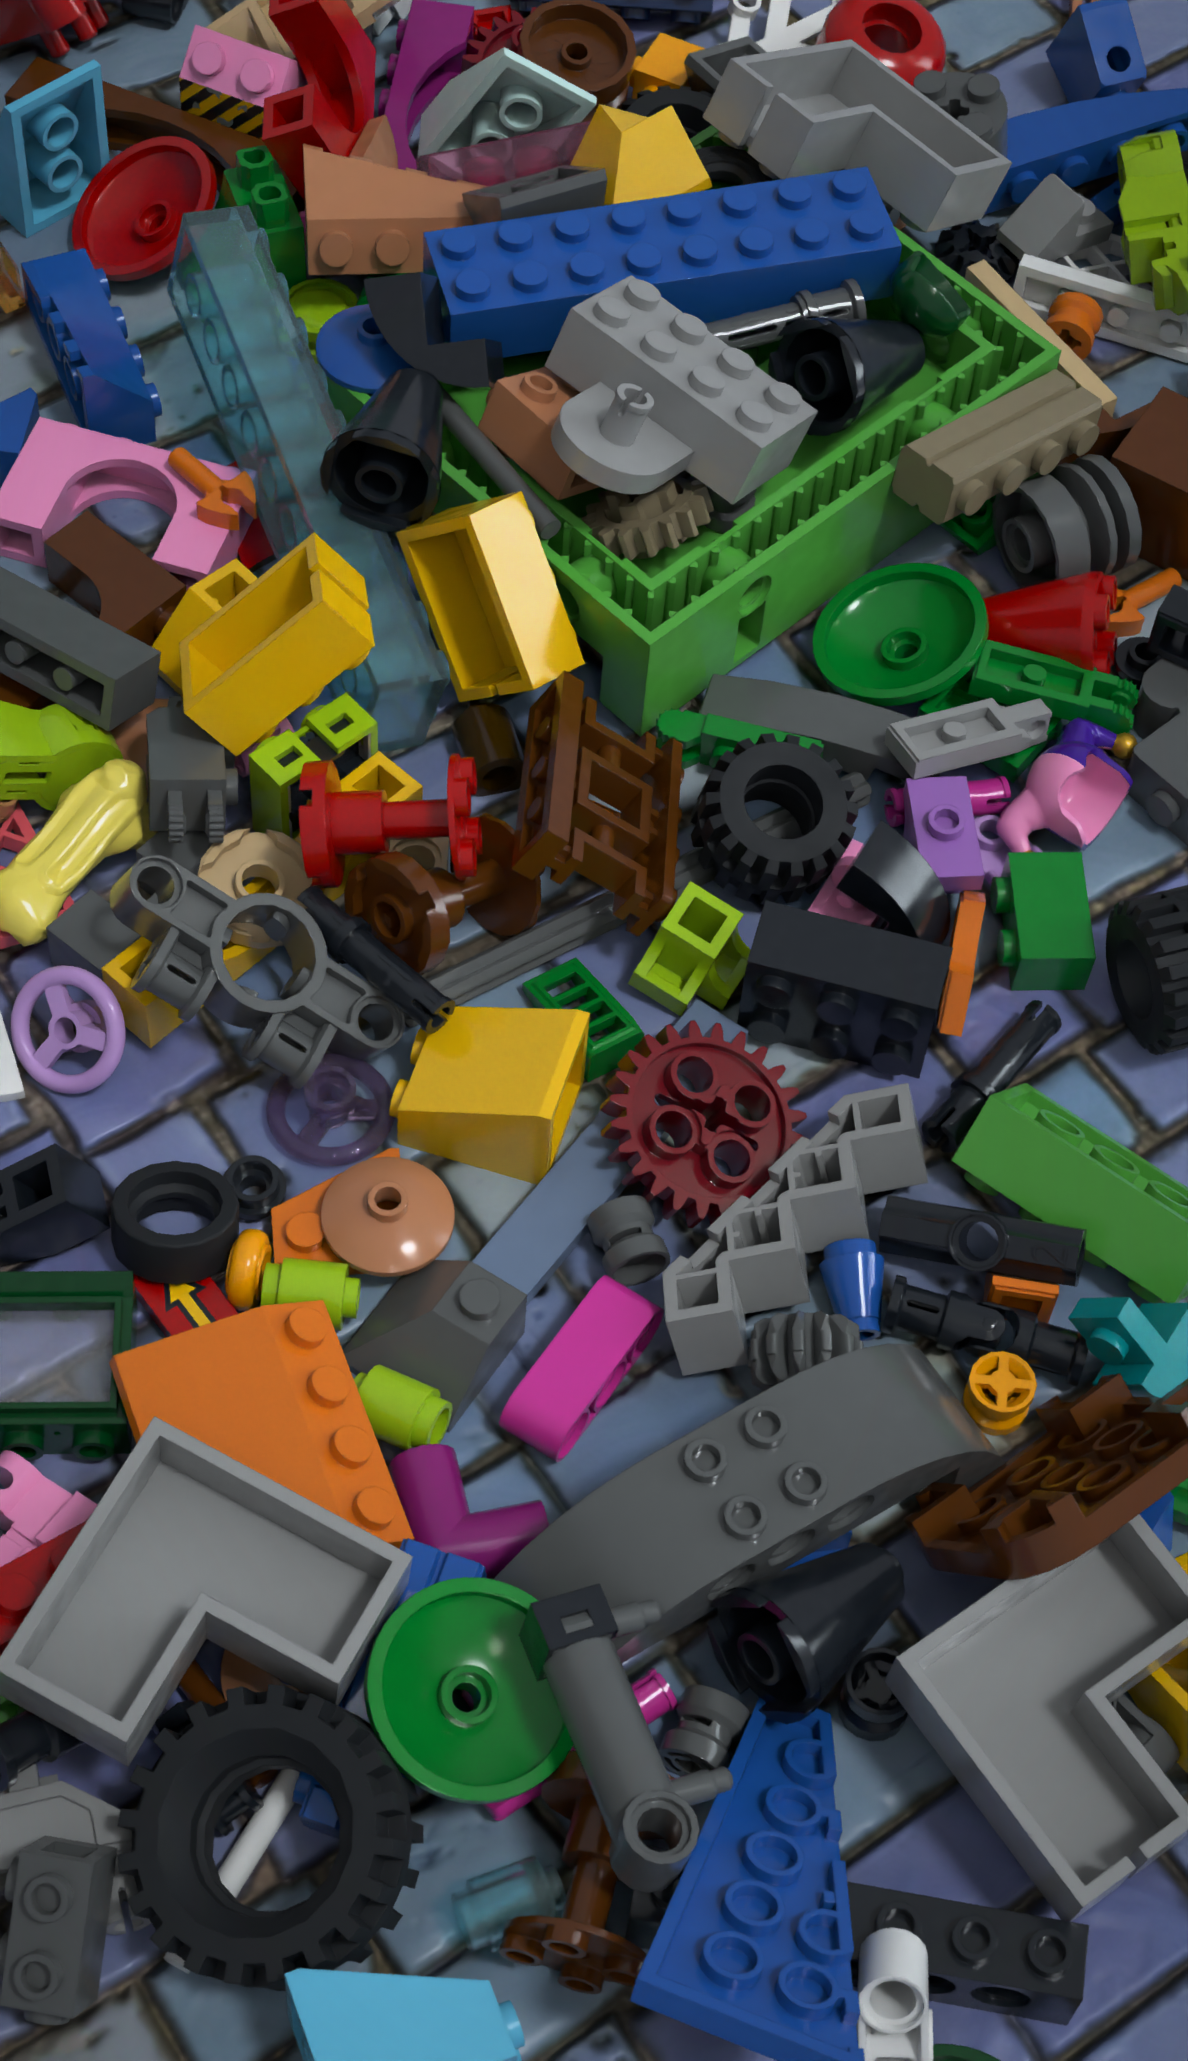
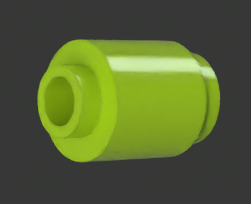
M284 1257L282 1264L266 1263L262 1284L261 1306L324 1300L334 1329L342 1331L345 1318H357L361 1278L349 1277V1263Z
M380 1364L374 1366L368 1374L360 1372L354 1378L377 1439L404 1451L421 1445L440 1444L449 1426L453 1407L451 1402L441 1398L439 1389Z

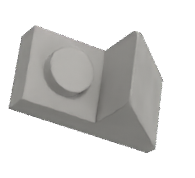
M1050 174L1044 178L999 228L996 239L1020 260L1024 254L1053 261L1108 241L1114 222L1095 207L1093 202L1082 194H1077L1055 174Z

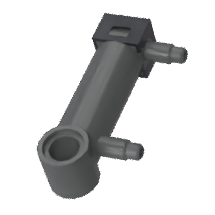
M598 1583L530 1603L519 1637L536 1680L547 1679L611 1838L609 1858L613 1871L619 1880L631 1889L645 1893L662 1891L675 1882L697 1844L699 1825L697 1815L691 1806L712 1800L717 1794L731 1790L733 1787V1777L729 1769L720 1767L710 1771L703 1769L670 1780L613 1643L617 1637L641 1631L645 1626L659 1622L662 1617L660 1605L657 1601L650 1599L640 1603L633 1601L610 1608L601 1585ZM650 1831L657 1833L664 1838L669 1846V1851L658 1852L649 1849L638 1837V1832Z

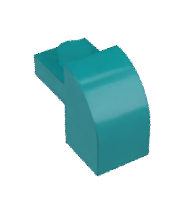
M1130 1297L1079 1299L1068 1319L1086 1340L1088 1350L1105 1363L1093 1382L1094 1386L1098 1384L1102 1376L1120 1373L1133 1397H1163L1188 1379V1303H1142L1138 1308Z

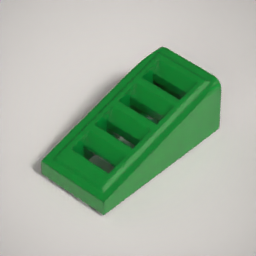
M576 957L522 983V991L534 1008L563 1009L562 1006L583 996L587 1002L572 1009H578L590 1014L595 1012L597 1018L589 1021L584 1078L587 1082L618 1068L617 1063L629 1050L635 1051L634 1047L644 1037V1032L629 1012ZM570 980L575 985L553 997L548 993V991ZM605 1028L609 1032V1034L595 1041L589 1037Z

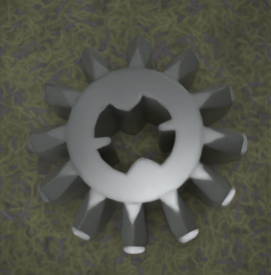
M799 1310L792 1314L776 1313L771 1318L761 1319L754 1324V1330L751 1331L750 1346L748 1347V1368L752 1372V1384L765 1391L799 1372L833 1357L864 1348L863 1341L860 1340L859 1325L841 1314L827 1315L822 1310L814 1313H804Z

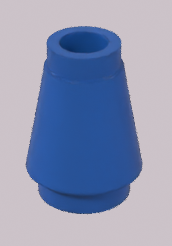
M852 1238L828 1244L823 1249L824 1261L819 1264V1270L834 1314H841L858 1324L860 1340L868 1341L881 1335L884 1256L877 1253L876 1243L870 1239Z

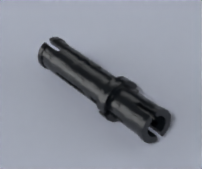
M317 886L307 888L297 897V900L307 907L305 910L319 926L327 946V955L338 964L347 963L416 1021L426 1033H435L446 1024L448 1020L438 1012L443 1010L446 1014L452 1015L455 1009V1001L448 996L446 997L372 935V927L362 917H351L329 899Z
M1032 1000L1029 1002L1020 1016L970 1072H963L955 1078L950 1086L952 1088L951 1094L922 1123V1133L932 1146L936 1148L947 1135L948 1139L942 1144L941 1151L953 1152L969 1132L989 1096L1006 1090L1046 1042L1060 1030L1062 1025L1061 1018L1050 1005L1047 1004L1036 1018L1035 1014L1041 1009L1042 1001Z

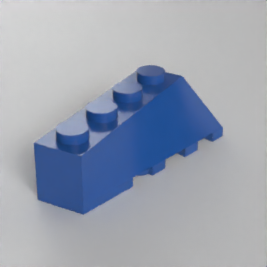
M85 248L21 263L26 305L78 427L115 437L127 438L141 444L156 442L155 417L162 416L160 397L153 382L145 384L142 378L145 377V369L137 344L128 345L126 342L128 331L125 318L119 305L111 307L109 303L111 301V292L103 268L94 269Z

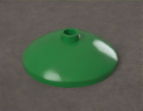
M929 563L891 565L857 578L841 589L829 601L820 614L814 629L812 640L814 658L824 680L831 688L844 697L875 706H895L914 703L944 691L961 679L972 668L985 647L989 631V620L980 592L962 574L947 567Z
M480 1577L449 1579L428 1586L412 1595L394 1611L380 1629L370 1650L365 1669L364 1696L367 1715L373 1733L388 1752L399 1771L406 1778L427 1792L443 1799L468 1804H488L517 1797L531 1790L550 1776L564 1761L573 1747L547 1679L536 1680L520 1640L519 1633L530 1603L539 1601L520 1588L494 1579ZM462 1689L471 1695L474 1703L471 1712H463L456 1708L452 1700L453 1690Z

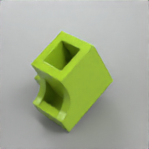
M690 881L661 924L628 984L679 1016H682L695 994L723 1010L745 976L747 960L751 950L743 942L738 932V924L744 914Z

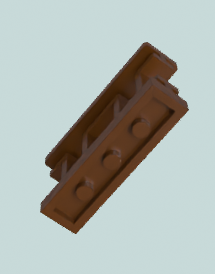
M564 670L529 708L511 869L533 880L548 866L551 868L550 879L560 885L574 871L580 873L614 893L613 915L621 920L627 917L626 931L639 937L654 921H663L675 905L677 899V890L674 889L675 868L680 855V850L677 848L678 824L682 817L679 800L680 785L684 778V769L681 768L683 743L672 737L659 749L656 747V736L646 731L634 744L596 721L597 701L589 696H586L583 700L584 681ZM589 793L621 812L620 818L588 800Z

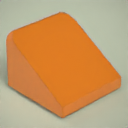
M987 1272L983 1302H995L1037 1313L1038 1321L1048 1323L1059 1295V1285Z

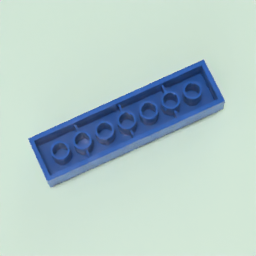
M860 167L423 232V273L438 277L444 343L483 338L501 342L504 358L552 350L572 307L630 275L651 283L659 290L661 297L683 313L699 318L704 324L789 303L791 296H794L798 291L808 290L811 294L839 288L841 281L851 278L856 280L860 286L864 301L888 298L892 273L899 265L902 244L868 167Z

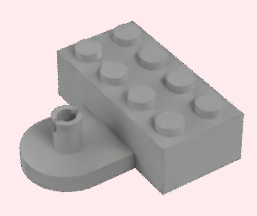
M632 275L570 309L544 365L581 392L563 404L551 429V441L556 453L570 469L584 479L604 489L618 493L644 494L651 492L686 470L733 505L789 466L818 412L802 400L800 393L795 388L786 383L776 381L758 368L747 353L728 346L709 332L707 326L699 318L683 313L661 297L659 290L654 285L637 279Z

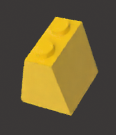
M455 1006L452 1015L446 1014L443 1010L439 1011L438 1013L448 1021L432 1034L426 1033L420 1027L410 1056V1064L415 1065L410 1080L399 1079L391 1099L389 1115L397 1118V1144L538 1185L554 1165L584 1082L590 1013L578 1009Z

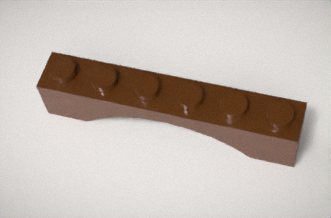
M36 57L5 94L6 105L69 73L72 69ZM102 81L109 150L124 151L139 142L161 136L185 138L196 144L212 162L217 178V190L220 192L224 170L236 167V152L240 149L265 145L262 139ZM280 167L300 216V211H305V201Z

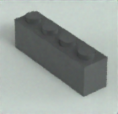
M0 566V673L107 731H111L154 703L161 657L160 651Z

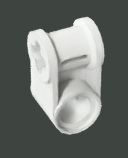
M894 1927L879 1929L868 1935L861 1944L859 1952L858 1997L860 2016L856 2025L858 2048L864 2049L865 2061H933V2009H929L928 1954L926 1947L918 1936L905 1929Z

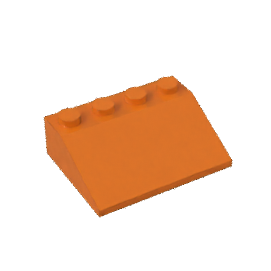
M324 1300L262 1305L113 1355L109 1365L136 1444L155 1416L400 1549L403 1538L414 1540L413 1533Z

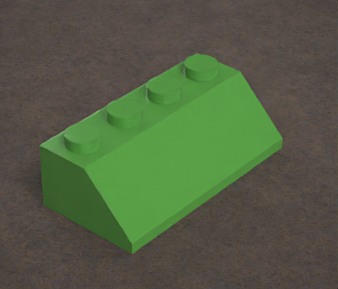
M1027 1083L990 1095L951 1160L966 1170L964 1178L972 1186L986 1194L998 1196L1000 1192L1021 1206L1018 1213L1024 1219L1086 1229L1084 1260L1100 1268H1107L1108 1265L1112 1266L1130 1278L1128 1286L1143 1299L1151 1303H1163L1164 1301L1166 1303H1178L1187 1297L1188 1187Z

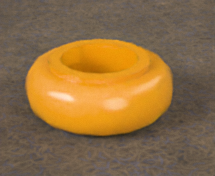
M243 1230L233 1243L226 1270L225 1291L229 1302L239 1311L256 1308L261 1300L265 1266L267 1262L271 1263L272 1248L269 1238L262 1230Z

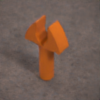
M178 447L170 453L168 457L169 466L205 496V498L196 502L199 520L219 528L240 530L239 513L223 503V501L228 504H239L254 519L257 518L255 488L246 471L241 472L231 480H222L185 448Z
M1167 568L1127 590L1117 589L1116 609L1111 611L1116 613L1110 615L1107 631H1117V637L1139 634L1145 617L1138 609L1167 595L1174 584L1181 587L1182 578L1180 573L1174 568Z

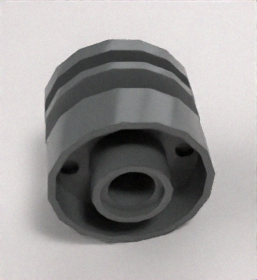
M1087 454L1079 457L1071 463L1058 465L1048 475L1037 473L1026 478L1009 495H1004L1000 492L995 497L992 525L997 548L1006 569L1019 588L1089 571H1103L1104 575L1116 573L1133 565L1141 551L1142 527L1137 504L1129 485L1121 473L1103 456Z

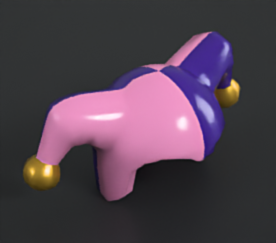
M1078 717L1063 726L1056 745L1044 751L1035 760L1028 773L1024 790L1003 810L997 820V833L1012 852H1033L1031 851L1028 835L1032 831L1047 829L1080 850L1084 851L1089 847L1117 812L1133 784L1129 773L1110 759L1102 749L1111 750L1120 759L1131 758L1133 748L1138 744L1136 738L1132 734L1125 732L1115 734L1092 721Z

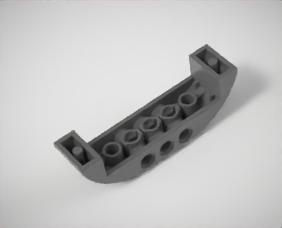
M890 1343L865 1347L833 1357L799 1372L627 1468L591 1492L551 1523L527 1544L494 1580L520 1588L539 1601L598 1583L601 1585L610 1608L633 1601L637 1603L650 1599L657 1601L662 1612L659 1622L647 1625L641 1631L615 1638L613 1643L621 1663L718 1608L711 1607L717 1597L729 1589L780 1572L933 1482L965 1484L967 1489H969L1005 1464V1462L921 1350L908 1344Z

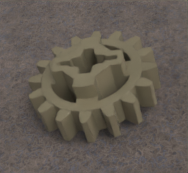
M684 470L648 493L624 494L611 490L602 491L598 494L600 502L588 504L585 507L588 515L582 517V521L592 529V536L613 554L619 556L623 553L624 557L631 561L634 558L645 559L654 557L663 548L675 549L679 547V543H683L688 537H696L699 534L696 526L710 523L709 513L714 511V507L707 486Z

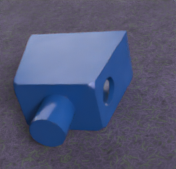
M1099 0L1078 5L1045 51L1069 103L1135 93L1146 80L1147 70L1127 0Z

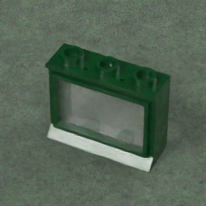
M133 1271L0 1272V1454L4 1450H9L27 1461L37 1460L43 1454H73L83 1460L98 1461L108 1459L113 1454L131 1453L132 1429L109 1362L113 1355L136 1348L138 1305Z

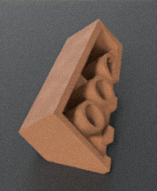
M303 144L308 275L423 273V232L475 225L464 205L462 193L487 186L458 179L456 182L428 176V173L407 167L406 170L373 163L372 159L355 155L345 157L324 152L323 148Z

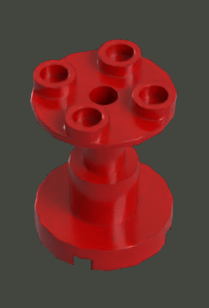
M452 753L449 757L447 799L388 802L384 789L342 791L337 767L333 760L307 761L303 764L299 791L312 790V799L308 800L306 805L299 806V827L304 868L307 878H312L311 886L338 888L343 881L346 855L389 852L390 840L449 837L452 863L458 881H465L467 877H476L477 855L482 854L483 838L480 817H469L471 815V795H476L477 771L474 757H460L459 753Z

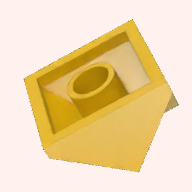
M599 104L570 164L573 166L605 168L607 186L604 205L699 192L713 187L710 177L672 105L650 117Z

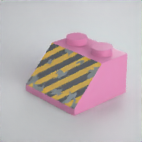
M195 24L179 75L181 110L262 139L264 98L308 85L298 61Z

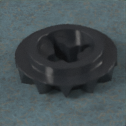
M975 220L969 226L963 223L952 226L951 230H941L934 251L936 258L964 279L967 267L984 259L1005 281L1012 278L1019 265V258L996 239L999 230L998 223L988 227L981 225L979 220ZM969 246H973L976 249L973 251H968ZM988 250L987 256L986 254L983 255L980 251Z

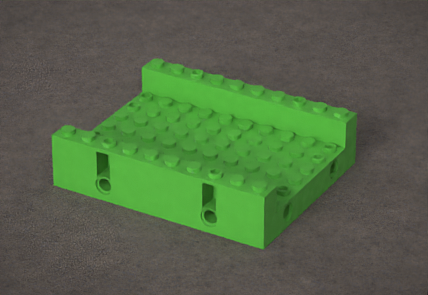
M713 125L690 138L695 150L709 146H730L719 137V130ZM711 182L713 187L707 190L736 185L727 182ZM894 226L902 244L899 264L915 251L923 252L970 307V315L949 336L944 338L921 336L925 346V361L921 371L846 429L828 436L805 434L789 466L757 488L754 494L756 498L755 506L733 520L732 528L726 533L713 531L705 525L696 526L699 534L696 537H688L683 543H679V547L675 549L666 547L659 550L654 557L645 559L634 558L630 561L624 557L623 553L619 556L613 554L592 536V529L582 521V517L588 515L585 507L588 504L600 502L598 494L608 489L598 487L557 500L537 484L518 464L503 455L561 522L560 530L553 537L542 539L539 534L538 536L549 566L554 572L556 585L571 625L582 639L603 656L599 702L641 737L646 731L656 726V718H659V713L663 714L665 709L668 711L671 708L673 710L681 708L707 689L713 674L726 675L833 597L849 583L859 578L934 523L919 512L918 504L912 507L893 493L891 485L901 448L1057 369L1061 350ZM889 297L865 301L867 319L900 321L893 312ZM780 341L742 351L753 359L758 368L769 375L768 362L770 353L778 350ZM551 350L504 357L505 377L544 367ZM324 373L326 450L334 438L373 394L359 393L346 389L333 382ZM438 381L478 427L487 406L486 397L489 391L475 390ZM443 424L441 494L433 512L437 514L449 508L504 495Z

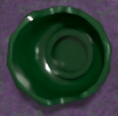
M915 251L899 264L892 273L889 284V298L893 312L900 321L916 328L921 336L933 338L949 336L970 315V307L923 252Z

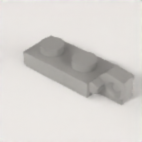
M993 698L891 723L886 729L884 744L912 779L915 780L1018 753L1033 745L1044 742L1048 737L1047 731L1052 712L1040 698L1008 707L999 706Z

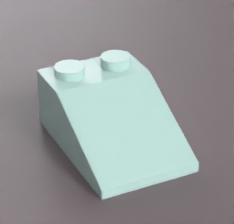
M504 47L451 79L423 112L420 124L418 160L456 180L484 186H491L537 173L596 106L597 97Z

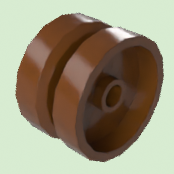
M553 0L538 6L525 20L519 38L517 54L597 97L596 106L567 139H583L599 104L622 110V104L626 101L629 80L637 53L634 34L624 19L606 5L591 0Z

